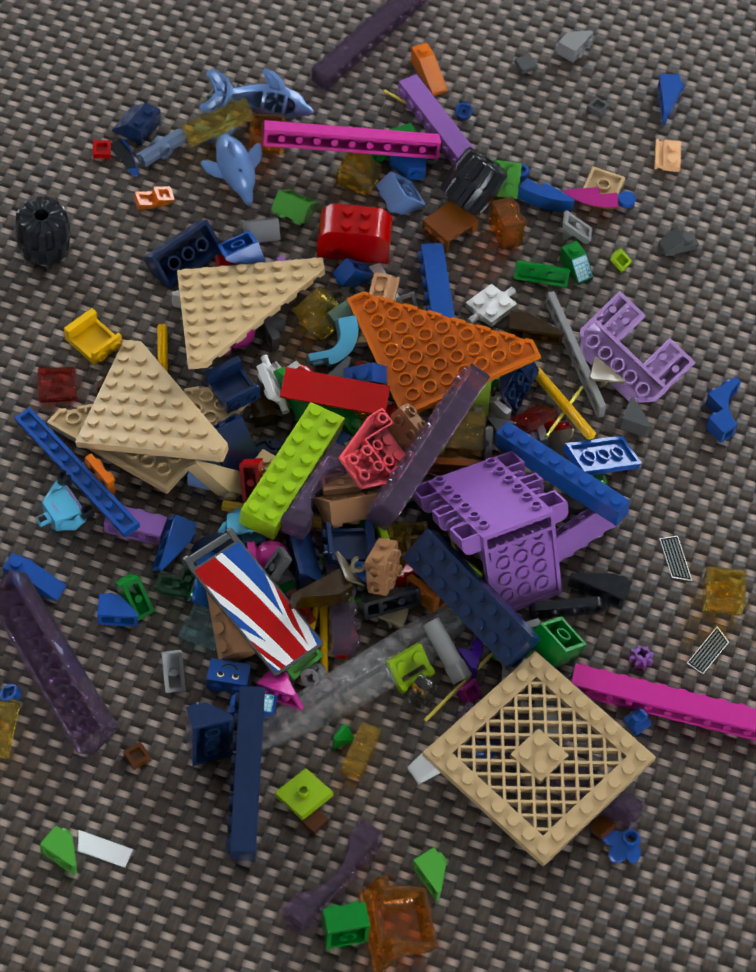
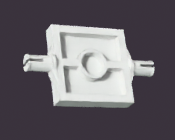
M490 284L466 302V308L473 313L467 319V323L474 324L480 320L490 327L494 326L510 314V311H514L517 308V303L510 298V296L516 293V290L510 287L503 292L493 284Z
M263 355L260 357L262 363L256 367L259 372L257 373L258 378L265 387L264 393L269 400L276 402L280 406L282 414H287L290 412L288 408L290 404L287 398L280 397L281 386L273 373L276 369L270 363L268 355Z

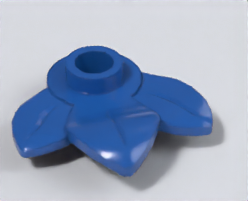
M633 829L623 832L613 830L602 840V842L611 847L608 855L610 862L619 863L627 859L631 864H635L640 859L641 850L639 845L641 837L637 831ZM631 838L633 842H628L626 839Z

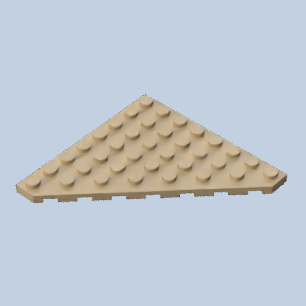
M323 258L177 270L188 369L208 368L216 357H222L230 350V346L234 343L238 344L247 337V333L250 330H256L264 323V319L268 316L272 317L281 310L280 307L284 303H290L297 297L298 292L301 290L305 291L313 284V280L324 276Z
M132 340L123 341L75 441L77 448L223 462L229 449L228 443L146 346L141 341Z
M197 386L184 389L185 394L212 425L233 414L239 415L247 406L245 405L227 414L209 387L199 388ZM93 404L78 406V409L67 410L66 408L58 409L47 421V426L75 442ZM88 449L166 494L188 472L186 464L196 460Z

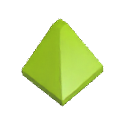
M622 248L614 251L610 258V261L621 273L632 262Z

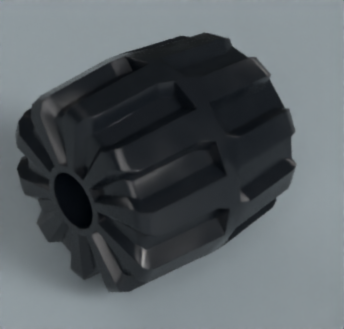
M468 147L452 165L440 188L444 195L457 206L473 215H480L497 196L508 175L505 169L500 167L496 161L490 160L488 155L482 154L476 148Z
M40 196L33 202L27 200L24 202V208L18 209L16 213L15 236L21 256L25 260L31 261L33 265L51 266L53 263L65 258L66 251L69 250L70 225L64 206H60L59 202L53 198L47 201L45 197Z

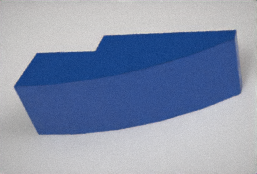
M528 178L519 186L517 197L543 209L557 212L567 210L570 213L573 210L575 200L546 182L540 186Z

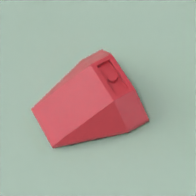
M383 407L367 417L338 458L360 490L413 480L427 470L417 454L408 458L388 431L393 421Z

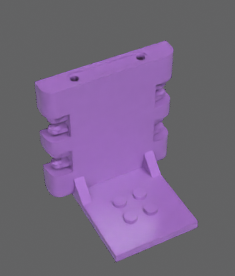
M510 451L496 457L487 458L485 461L443 476H437L432 480L410 487L411 498L424 512H432L433 521L442 530H450L451 540L465 554L471 555L478 552L483 563L485 581L515 611L525 608L534 602H540L562 594L555 523L561 522L567 517L568 502L555 490L544 493L543 478L537 473L525 476V462L515 452Z

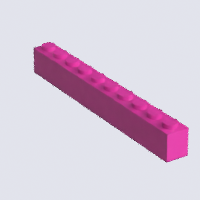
M264 120L263 146L439 159L440 134Z
M575 664L571 683L592 700L632 710L640 708L648 714L756 741L755 708L747 707L745 704L727 702L725 699L711 698L705 694L691 693L685 689L671 688L665 684L651 683L645 679L631 678L625 674L611 673L606 669H595L586 664Z

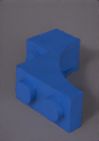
M737 377L726 380L717 389L713 388L707 394L708 397L705 405L713 413L708 417L706 429L720 443L735 435L738 425L729 410V400L738 392L741 383Z

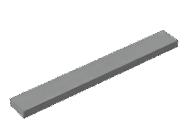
M548 292L546 306L556 328L564 332L562 341L596 417H604L606 404L596 382L589 379L591 371L555 292Z

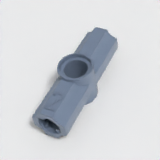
M176 129L163 138L158 136L153 139L149 147L137 153L136 158L142 167H147L160 158L167 159L174 149L187 142V137L182 129Z

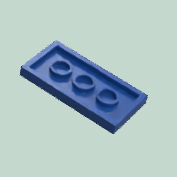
M624 436L566 443L563 447L571 462L590 475L638 469L642 464Z

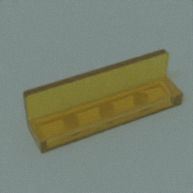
M246 97L190 121L182 125V128L191 148L253 120L254 114Z

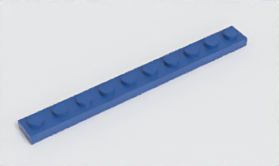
M30 407L14 417L16 423L59 469L65 470V475H71V481L124 538L140 528L139 522Z

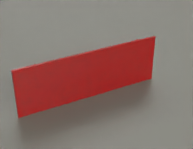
M286 367L280 397L373 414L382 407L386 412L390 386Z

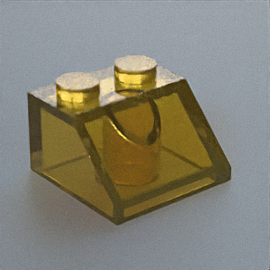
M347 152L337 169L336 184L369 196L382 173V169L369 154Z

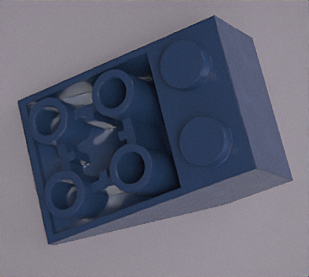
M535 362L500 376V396L507 407L512 410V415H516L518 409L521 408L526 394L529 393L534 379L538 376L539 368Z

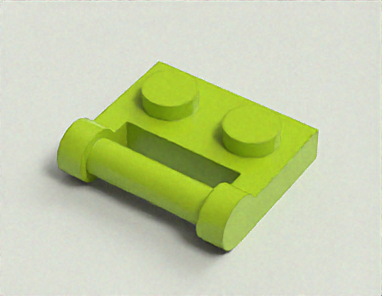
M419 642L385 662L396 688L401 694L407 692L413 683L416 684L425 677H431L435 674V670L430 664L422 644ZM422 665L423 670L403 682V676Z

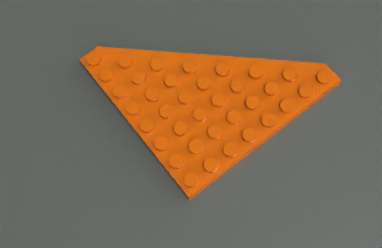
M365 291L347 298V302L353 314L356 315L357 323L376 363L387 366V386H390V392L397 407L399 408L409 403L416 409L417 414L541 359L534 341L528 338L522 339L511 333L494 331L490 327L470 324L465 320L455 317L442 316L441 313L431 310L425 311L418 309L417 306L406 303H397L392 299L382 296L376 297Z

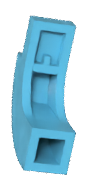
M356 315L336 320L335 326L338 335L336 346L326 351L308 354L306 357L307 365L320 366L325 362L327 369L340 364L350 354L358 338Z

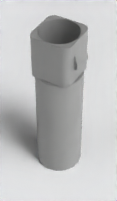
M439 617L423 625L422 627L445 666V671L453 685L472 675Z

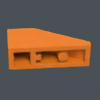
M428 43L411 47L410 62L432 95L436 96L448 92L436 57Z

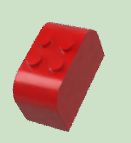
M330 204L324 207L320 216L317 257L338 260L348 258L359 262L388 264L392 216L386 210L377 207Z

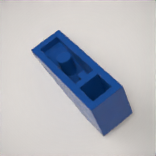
M660 74L657 87L662 124H666L679 100L680 93L684 90V82L681 81L680 74Z
M178 515L168 517L151 572L162 571L194 539L197 523Z
M11 553L2 567L5 581L55 602L58 601L66 588V584L37 564L15 553Z

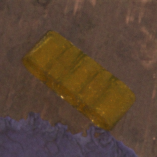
M365 722L361 723L343 762L341 773L361 780L379 740L381 728Z

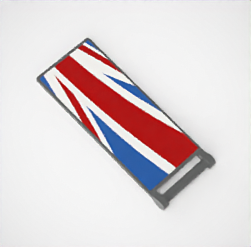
M232 528L225 530L223 535L192 555H186L181 559L184 566L191 571L275 677L323 646V641L297 609L289 607V599L244 546ZM228 540L233 542L228 547L224 548L214 556L210 557L209 559L195 567V561L199 560L200 558H202L209 552L213 551L214 549H216L223 543L227 542Z

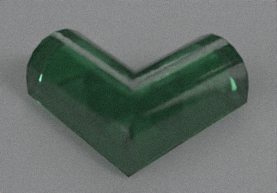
M184 564L179 577L160 572L154 592L191 601L195 576Z

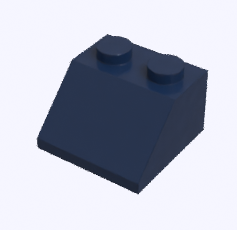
M146 102L132 106L113 127L112 131L142 146L161 124L160 109Z

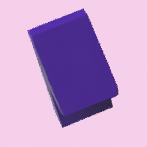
M477 636L475 642H471L470 650L457 648L458 653L464 659L472 674L470 675L471 679H476L484 650V643Z

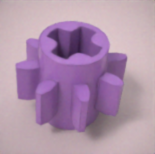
M638 645L636 650L631 649L629 663H633L634 669L638 668L644 671L647 665L652 666L654 653L650 652L648 646Z

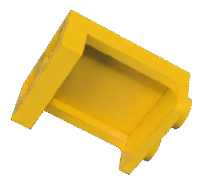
M93 308L64 327L65 340L93 365L104 361L108 355L119 350L122 345V335L120 333L115 335L97 319V312Z

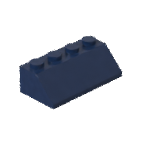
M200 220L142 258L151 274L167 288H170L178 283L177 270L200 268L215 258V255L221 254L217 246L220 242L208 220Z
M286 517V545L292 557L291 565L299 591L323 578L322 563H318L320 560L319 551L314 549L316 547L315 536L310 534L309 528L290 517Z
M196 702L187 706L186 745L192 766L232 757L233 716L207 702Z

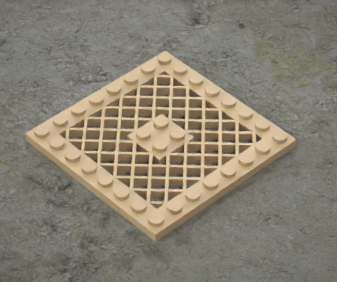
M536 651L422 754L429 763L543 867L656 759V756ZM527 688L528 694H521ZM531 688H542V694H531ZM546 690L552 695H546ZM514 700V707H507ZM517 700H528V707H518ZM532 701H542V707H532ZM546 701H557V708H546ZM500 713V720L493 719ZM503 713H514V720H504ZM518 713H528L529 720H518ZM532 714H543V720H532ZM547 714H557V721H547ZM561 714H571L572 721H561ZM484 726H486V732H479ZM489 726H500V733L489 732ZM504 726H514L515 733H504ZM518 726H529V733H518ZM533 727H543V732L538 728L533 733ZM547 727H558V734H547ZM562 727H572V734H562ZM576 727L587 728V734H576ZM591 730H593L597 735H591ZM475 738L486 739V746L475 745ZM471 739L472 745H465ZM490 739H500L501 746H490ZM504 739H515V746H504ZM519 739H526V740L519 746ZM562 740H573V747H563ZM577 740L587 741L588 748L577 747ZM591 741H602V748H592ZM606 743L612 748H606ZM461 751L472 752V759L461 758ZM475 752H486V759H476ZM490 752H501V759H490ZM505 752H512L510 754L511 759H505ZM567 753L573 754L574 761L567 760L569 756ZM578 754H588V761H578ZM592 754H602L603 761H592ZM607 754H617V761H607ZM466 765H472V771ZM476 765H487V772H476ZM490 765H501V772H491ZM505 765L516 766V773H505ZM520 767H521L526 773H520ZM560 767V774H553ZM564 767H574V774H564ZM578 767H589V774H578ZM593 767H603V774H593ZM607 767H609V768H614V769L608 774ZM480 778H487V784ZM491 779H502V786H491ZM505 779H516L517 786H506ZM520 779H531V786H520ZM546 780V787H535V781L541 784ZM550 780H560V787H550ZM564 780H575V787H564ZM579 780H589L590 788L579 787ZM593 781H600V782L594 787V782H593ZM496 792H502V798ZM506 792H517V800H506ZM521 793H531L532 800H521ZM535 793H546V800H536ZM550 793H561V801L550 800ZM565 793L575 794L576 801H565ZM580 794H587L580 800ZM511 806H517V812ZM521 806H532V814L521 813ZM536 806L547 807V814H536ZM551 807H561L562 814H551ZM565 807H573V808L566 814V809H565ZM526 820H532V821H533V826H532L530 823H528ZM536 820H547L548 828L537 827ZM551 820H559L553 827L551 826Z

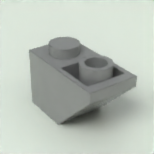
M593 31L567 32L558 42L556 54L574 63L577 58L582 57L587 48L589 49L594 41L592 39Z

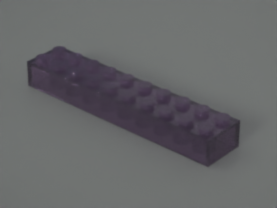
M473 363L468 368L464 367L451 382L450 388L443 394L442 400L433 409L432 415L425 421L424 427L415 436L414 442L405 451L404 457L396 464V469L391 472L386 479L385 485L378 491V496L368 506L369 513L366 518L384 531L396 520L491 376Z
M10 571L0 581V622L77 753L94 755L120 728L28 575L22 572Z

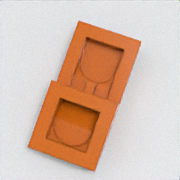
M153 187L152 191H135L133 196L138 210L162 207L175 201L171 187Z

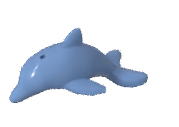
M266 68L262 72L267 84H254L237 88L232 87L229 79L223 73L217 70H208L207 76L213 84L215 93L208 101L200 104L199 107L205 113H216L221 111L230 102L238 104L261 115L250 125L251 129L263 130L264 120L295 119L300 116H310L314 113V110L306 104L300 94L287 88L283 80L274 71Z
M231 112L228 113L226 119L218 128L196 123L194 129L199 139L206 143H216L217 162L202 160L201 166L205 172L213 177L224 179L229 187L239 194L246 205H252L255 167L261 160V145L256 143L247 152L243 144L233 137L237 130V120Z

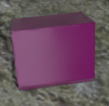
M475 678L461 687L456 693V696L466 706H469L483 695Z

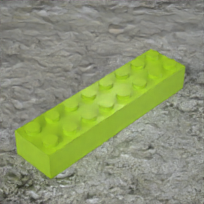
M310 402L242 507L239 524L274 540L285 523V518L290 515L341 434L345 420L344 417Z

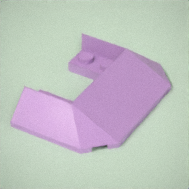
M619 291L580 329V349L585 360L591 366L594 358L598 357L625 380L624 384H610L628 402L633 397H635L637 403L656 402L696 362L671 338L644 363L632 354L620 341L646 316Z

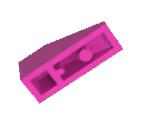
M269 670L256 682L258 687H265V694L276 695L278 697L277 703L301 711L304 709L286 671L275 677Z

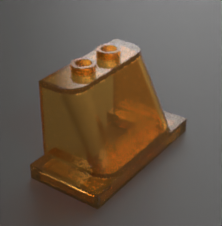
M380 875L360 892L361 902L366 903L370 921L368 942L374 972H383L402 956L429 953L438 947L426 888L390 885L388 875Z

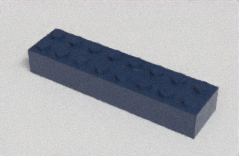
M426 529L402 557L506 667L516 668L540 641L541 637L438 531Z
M240 686V693H235V711H238V713H234V731H237V733H233L232 746L233 751H236V753H232L231 771H235V774L230 776V792H234V795L229 794V812H232V815H228L227 828L231 836H227L226 853L230 854V860L256 861L265 687Z

